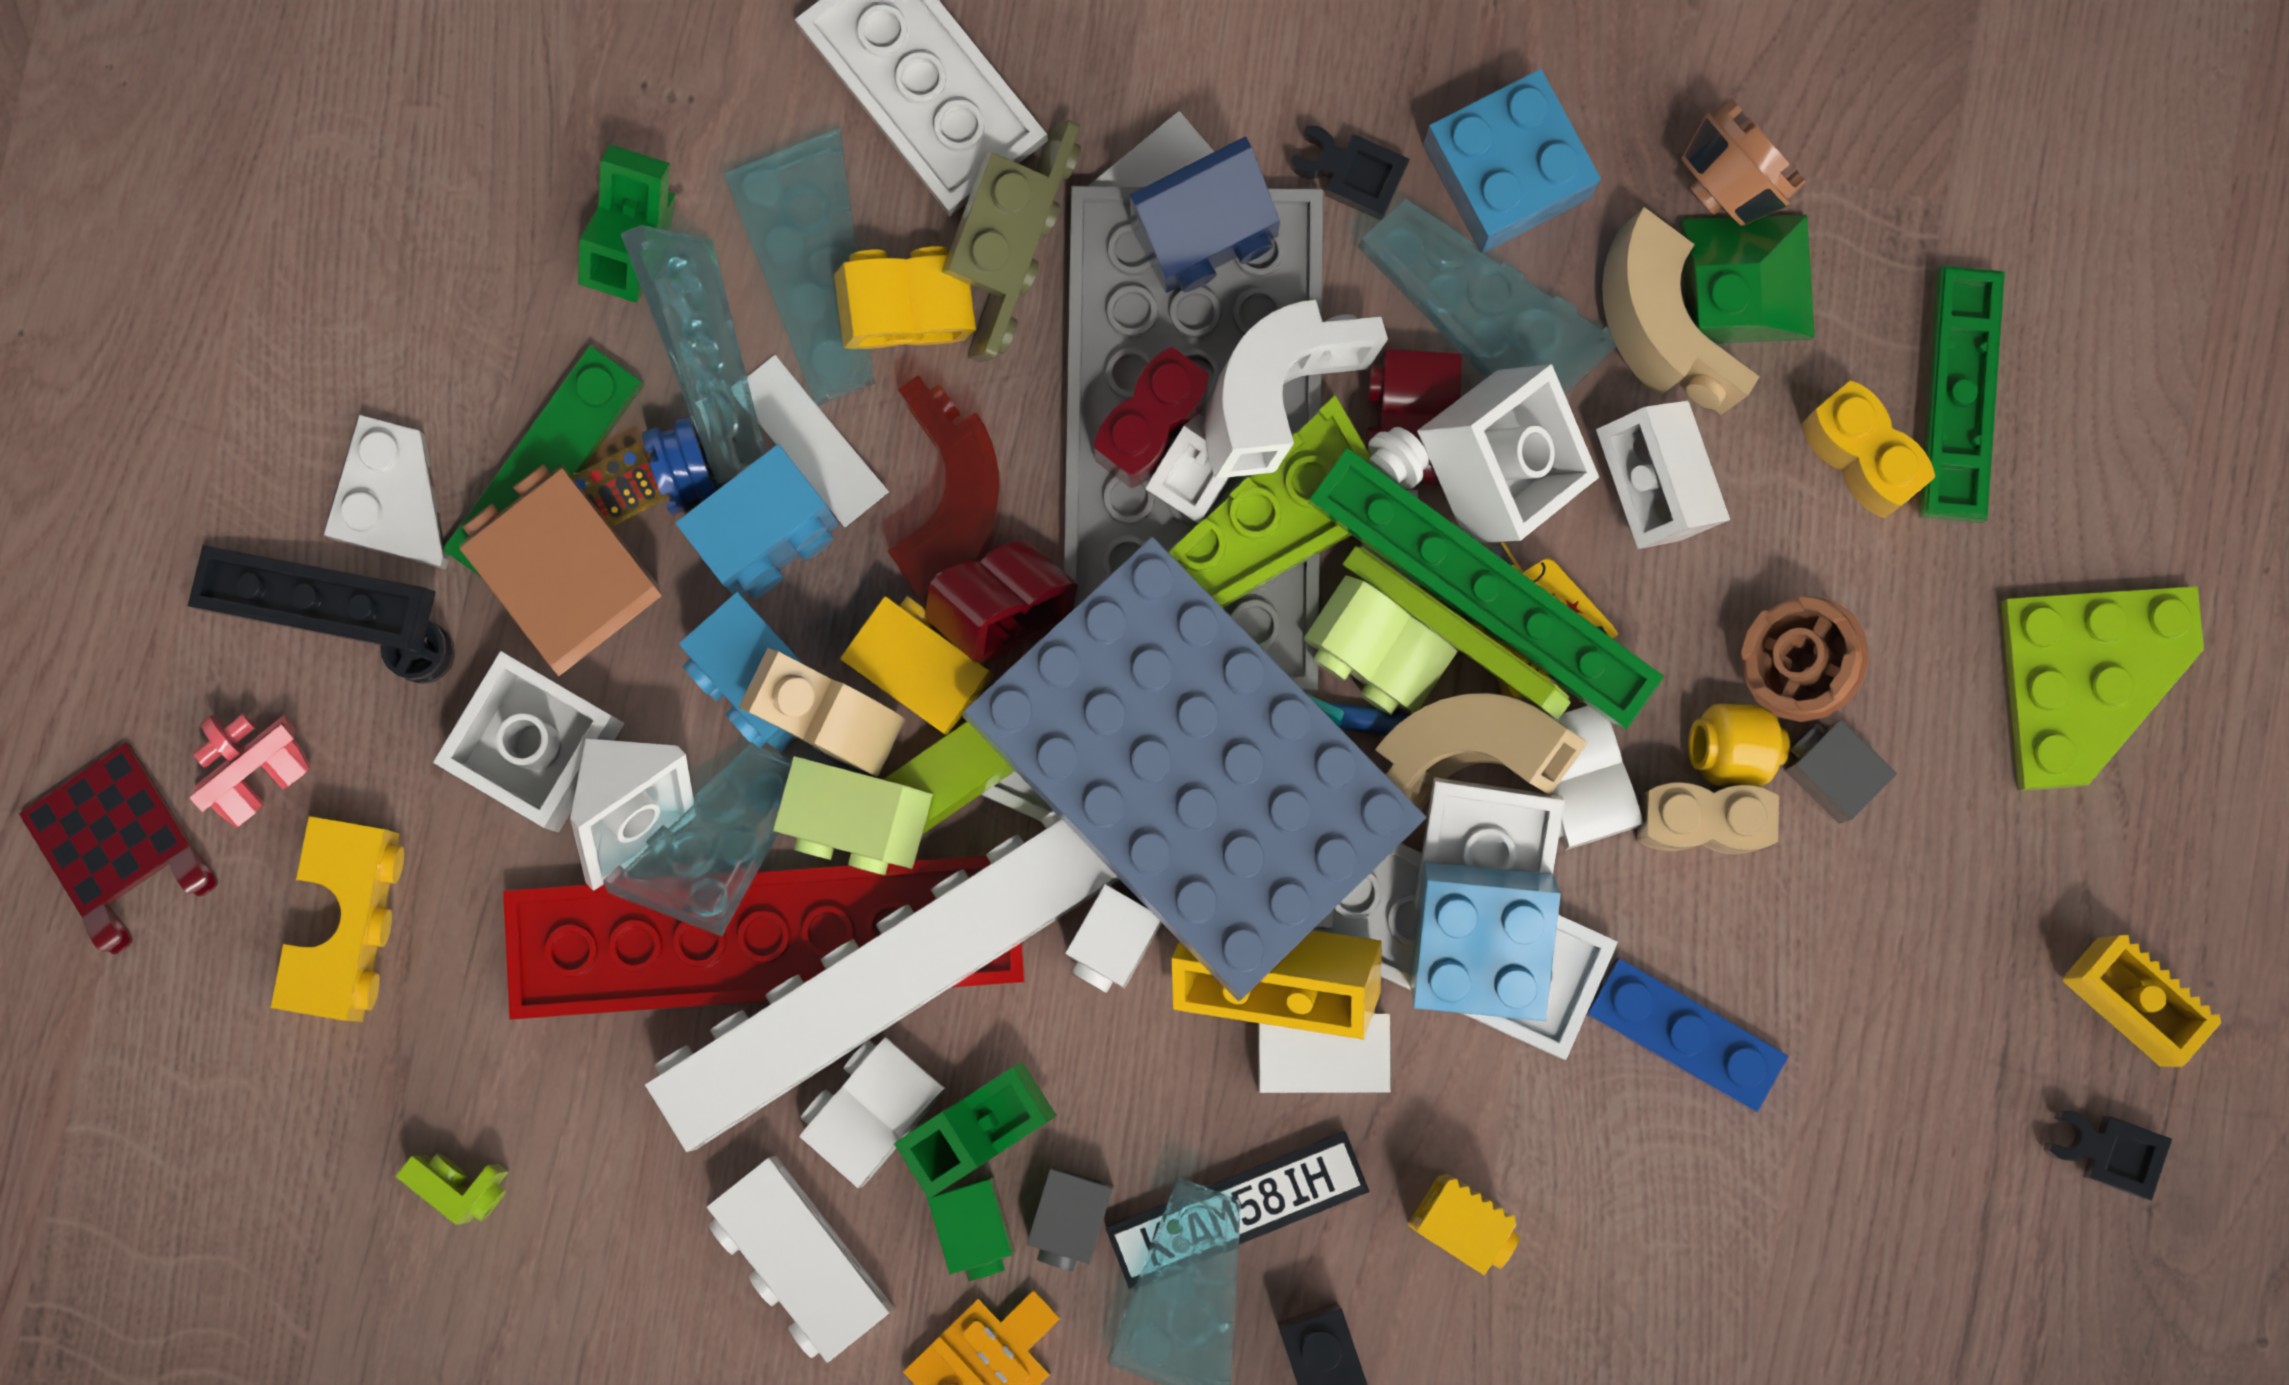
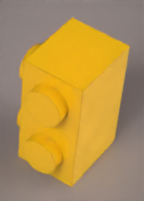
M884 596L840 660L943 734L948 735L960 726L964 720V711L983 694L995 677V674L983 666L984 662H973L956 645L931 629L933 625L925 618L926 609L908 596H906L900 606Z

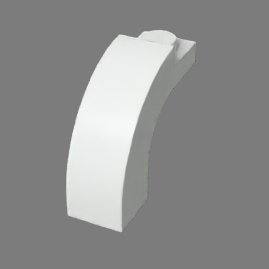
M1315 299L1298 302L1278 309L1250 328L1240 340L1223 368L1208 400L1205 417V439L1214 478L1275 472L1294 444L1283 404V384L1294 378L1306 375L1367 370L1388 340L1382 317L1357 319L1355 315L1343 314L1322 322Z

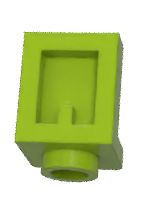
M436 1153L432 1159L427 1155L411 1156L395 1177L452 1223L460 1225L469 1223L473 1217L481 1222L495 1209L506 1193V1190L499 1186V1184L509 1172L500 1164L487 1165L472 1185L467 1188L462 1184L468 1177L467 1174L447 1157Z

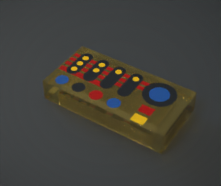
M638 441L572 475L612 527L668 498L667 494L661 495L649 464L650 462Z

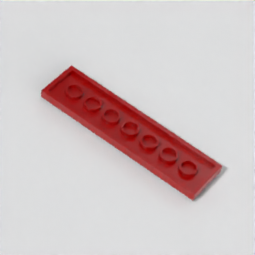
M987 856L918 860L914 862L913 869L889 863L886 875L853 866H836L604 883L594 891L588 885L503 891L509 1020L766 1002L768 999L765 995L786 980L799 974L802 981L806 983L826 970L821 959L841 945L854 939L858 947L861 948L881 935L876 924L896 910L909 904L913 912L916 913L936 900L931 889L951 875L964 869L969 878L991 865ZM1023 942L951 988L1026 983Z

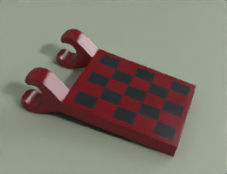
M124 743L19 813L81 915L92 943L102 952L108 951L113 955L119 954L129 947L133 941L130 932L109 905L169 864L177 882L189 894L194 893L196 896L202 897L214 890L218 885L217 877L190 842L133 748L128 743Z

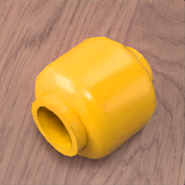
M1714 704L1703 713L1701 719L1694 721L1688 737V753L1693 767L1700 770V773L1708 783L1724 787L1740 785L1761 787L1766 785L1776 775L1779 765L1785 764L1790 750V741L1786 729L1780 727L1778 719L1774 714L1758 704Z

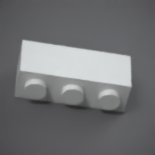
M777 1155L767 1158L707 1206V1209L715 1218L708 1225L716 1239L731 1255L738 1250L742 1252L755 1269V1271L748 1275L752 1285L770 1306L775 1305L778 1301L783 1305L795 1321L788 1329L795 1341L809 1357L813 1358L820 1353L827 1363L830 1362L895 1309Z

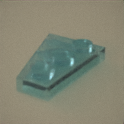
M749 744L694 795L695 804L669 828L662 825L646 840L648 848L625 869L619 865L603 880L608 893L722 936L779 832H775L773 829L793 760Z
M1178 1177L1107 1356L1108 1364L1163 1385H1231L1241 1209L1238 1199Z

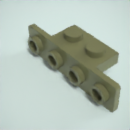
M1067 120L1051 129L1048 135V142L1044 146L1036 171L993 152L984 156L942 270L944 274L991 293L968 354V358L981 363L994 359L998 352L1003 354L1014 337L1017 319L1011 317L1015 304L1019 294L1024 296L1029 291L1036 277L1039 263L1032 258L1040 236L1045 238L1052 230L1057 219L1060 204L1054 201L1061 178L1064 180L1069 178L1080 156L1081 146L1075 143L1080 125Z

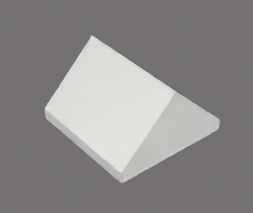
M585 739L570 820L585 881L593 891L697 820L686 754L679 746Z

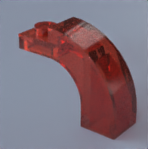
M918 375L899 388L898 391L903 403L944 460L946 470L945 490L933 516L922 527L887 552L926 607L930 582L941 570L963 562H980L989 552L997 534L1001 518L1003 488L1000 466L992 440L977 412L955 426L952 421L959 417L960 413L940 384L929 390Z

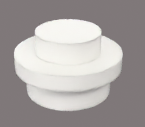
M1394 427L1389 432L1377 433L1368 443L1371 455L1369 463L1401 487L1412 489L1422 480L1423 470L1429 464V457L1424 446L1412 433L1403 428Z

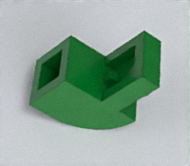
M611 144L608 146L600 160L598 208L579 239L578 285L638 303L657 267L673 217L676 194L668 192L670 163Z
M1021 1061L963 1100L931 1118L895 1142L894 1145L923 1192L930 1199L1051 1121L1057 1115L1025 1064Z

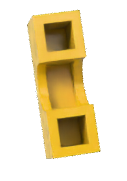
M308 817L296 880L316 883L328 888L339 902L341 919L335 934L327 942L319 946L305 947L283 944L270 1008L363 1022L365 1010L371 1011L373 1009L380 985L379 973L373 972L377 948L386 945L392 925V911L385 908L390 883L396 884L399 881L404 864V847L398 845L400 833L375 827Z

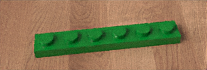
M1346 448L1308 501V504L1621 730L1628 729L1665 677L1349 448Z

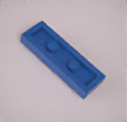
M1621 958L1615 960L1586 1014L1753 1112L1759 1111L1789 1057Z

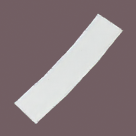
M776 355L772 356L731 389L774 443L782 447L844 527H847L889 493Z

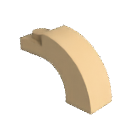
M1643 207L1619 229L1607 254L1603 272L1602 291L1605 316L1610 333L1624 361L1639 380L1658 397L1678 383L1686 389L1688 396L1695 403L1704 408L1713 409L1722 415L1749 395L1760 376L1707 338L1693 323L1683 303L1680 281L1684 262L1695 244L1647 208Z
M767 648L738 707L813 745V749L874 778L878 777L905 722L902 716L872 698L770 648Z

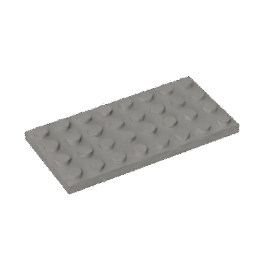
M1071 186L1064 572L1078 584L1073 610L1151 537L1169 552L1198 525L1197 522L1145 489L1153 475L1142 484L1130 488L1096 463L1094 442L1102 422L1115 407L1133 398L1135 385L1145 366L1156 355L1170 347H1174L1209 373L1207 399L1200 415L1206 417L1209 396L1216 380L1240 340L1257 322L1285 306L1315 299L1322 319L1323 189H1268L1280 219L1278 237L1271 240L1274 245L1272 249L1250 262L1240 264L1238 259L1235 258L1215 268L1217 276L1193 291L1184 293L1181 287L1165 293L1131 228L1130 194L1144 187ZM1321 374L1301 376L1283 384V404L1292 435L1304 427L1321 409ZM1177 436L1169 439V446L1167 452L1169 451ZM1252 475L1229 477L1204 519L1216 510L1247 477ZM1319 554L1223 607L1229 616L1304 692L1318 691V665L1312 660L1318 651L1303 638L1319 616Z

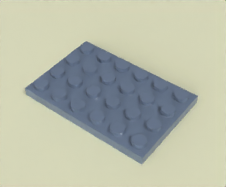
M1153 537L963 713V718L1238 1002L1427 818Z

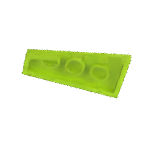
M1336 395L1319 409L1318 413L1304 427L1292 435L1294 444L1275 472L1254 474L1251 477H1247L1206 519H1203L1168 552L1222 608L1351 536L1346 530L1308 504L1309 499L1346 448H1349L1368 463L1371 457Z

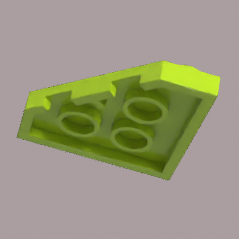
M2198 586L2010 598L2001 602L2018 791L2083 787L2093 781L2204 650Z

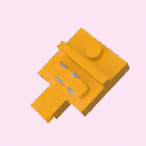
M1035 1290L1022 1300L1001 1322L977 1299L903 1373L915 1385H1040L1050 1374L1033 1358L1028 1350L1061 1318Z

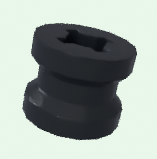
M430 620L421 654L380 646L381 658L387 668L397 676L418 684L434 683L444 677L452 667L455 657L454 642L448 632ZM427 635H429L428 638H427V640H426V642L428 643V646H429V650L427 649L426 643H425V639H426ZM424 658L423 660L414 663L415 660Z

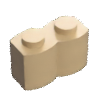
M1668 783L1657 786L1638 796V805L1643 824L1637 828V842L1651 849L1674 852L1687 850L1702 844L1706 848L1720 853L1745 854L1778 842L1779 796L1761 787L1740 785L1724 788L1713 793L1704 787L1694 784Z

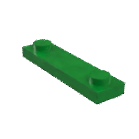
M1941 266L1937 270L1924 451L1931 461L1935 478L1921 489L1919 518L1981 524L1988 520L2005 271Z
M589 346L442 550L479 575L460 550L461 542L469 537L462 527L491 504H494L498 511L501 512L517 500L520 495L513 487L542 464L550 472L562 464L574 480H576L643 388L644 384L642 381L592 346Z

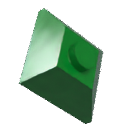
M1807 214L1764 216L1743 226H1740L1732 217L1681 220V235L1695 244L1683 265L1685 308L1693 323L1707 338L1715 344L1813 340L1815 338Z

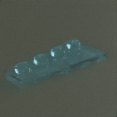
M840 128L724 173L805 380L817 406L875 384L871 349L843 348L834 274L844 262H849V256L858 252L855 241L852 204L846 173L843 137Z
M1407 199L1363 236L1358 244V248L1485 378H1488L1497 370L1552 364L1566 396L1617 348L1607 326L1603 330L1578 315L1579 309L1558 295L1553 299L1523 280L1525 274L1506 262L1499 265L1474 249L1473 241Z
M640 225L621 233L622 239L702 442L707 461L717 483H728L766 452L713 240Z

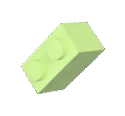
M794 756L773 831L797 837L794 850L831 860L834 848L851 852L848 865L886 875L889 863L913 869L933 794Z

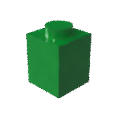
M994 1177L936 1194L930 1199L927 1198L949 1275L965 1270L969 1282L1005 1270L1002 1259L1013 1256L1016 1250Z

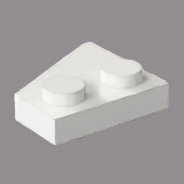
M359 415L324 536L331 540L446 570L449 560L447 553L442 550L444 547L437 513L440 511L436 490L431 484L429 474L431 463L426 435L419 430Z

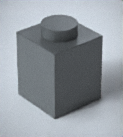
M1841 719L1828 725L1825 729L1816 722L1806 730L1790 747V751L1796 758L1784 770L1839 824L1853 820L1897 774Z
M1052 1166L1048 1173L1027 1242L1028 1246L1040 1249L1037 1260L1069 1271H1074L1077 1261L1090 1264L1114 1185Z

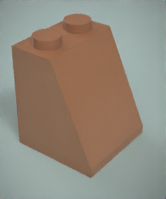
M542 464L513 487L520 495L517 500L501 512L498 511L494 504H491L462 527L469 537L461 542L460 550L559 677L659 599L662 594L658 582L566 468L561 464L554 471L550 472Z

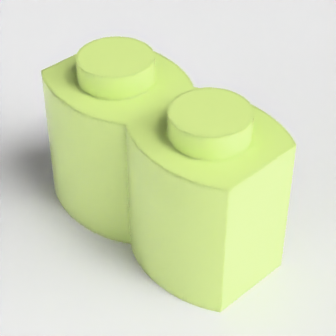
M1345 575L1303 638L1318 651L1312 659L1318 666L1342 681H1345L1349 674L1354 676L1365 685L1360 696L1388 715H1392L1396 708L1412 714L1417 712L1457 653V650L1447 641L1411 617L1404 609L1365 581Z

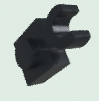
M1307 126L1304 140L1317 145L1321 149L1322 155L1314 161H1308L1294 155L1291 160V170L1298 176L1306 179H1316L1321 176L1330 178L1331 181L1326 190L1327 197L1383 221L1410 159L1355 134H1352L1344 150L1335 146L1332 136L1325 129L1318 126Z
M2056 1111L2054 1118L2060 1122L2070 1124L2074 1129L2075 1139L2066 1148L2053 1143H2045L2043 1150L2049 1156L2066 1161H2075L2083 1157L2087 1158L2088 1162L2083 1174L2084 1178L2152 1201L2172 1142L2171 1138L2111 1116L2102 1117L2097 1132L2093 1129L2090 1121L2082 1114L2074 1111Z

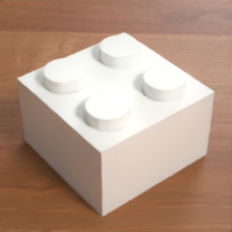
M1552 364L1497 370L1417 430L1459 528L1479 543L1521 541L1599 478Z
M500 651L433 763L541 827L559 833L572 812L585 739L614 741L625 723Z

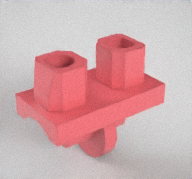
M244 713L227 727L218 718L210 715L200 723L209 741L196 750L193 756L204 768L221 755L227 760L195 784L193 787L195 792L189 798L201 812L211 806L218 815L235 828L239 827L253 816L264 803L244 778L259 766H262L284 790L309 770L310 763L299 744L294 740L296 726L283 714L242 746L239 741L256 728Z

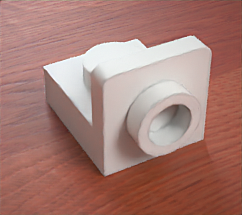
M1198 414L1183 426L1145 488L1198 524L1204 519L1229 477L1214 478L1205 439L1204 416Z

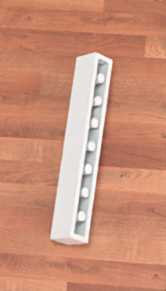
M1052 811L1041 819L1046 830L1026 843L1023 842L1018 834L998 845L986 854L991 865L971 878L963 869L943 880L931 889L936 900L916 913L913 912L908 904L888 915L876 924L881 935L861 948L858 947L854 939L836 948L821 959L826 970L806 983L802 981L799 974L781 983L765 995L771 1005L751 1018H748L744 1010L726 1018L710 1030L715 1040L693 1054L690 1047L686 1045L654 1065L659 1076L645 1084L685 1151L697 1150L1101 892L1104 885L1111 886L1120 879Z

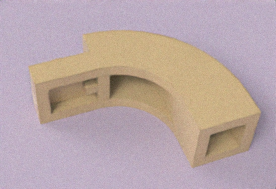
M1484 693L1453 696L1423 707L1399 723L1375 750L1393 763V766L1385 775L1421 811L1431 798L1434 777L1447 779L1460 769L1481 763L1507 766L1528 783L1551 795L1588 742L1554 718L1528 703L1503 695Z

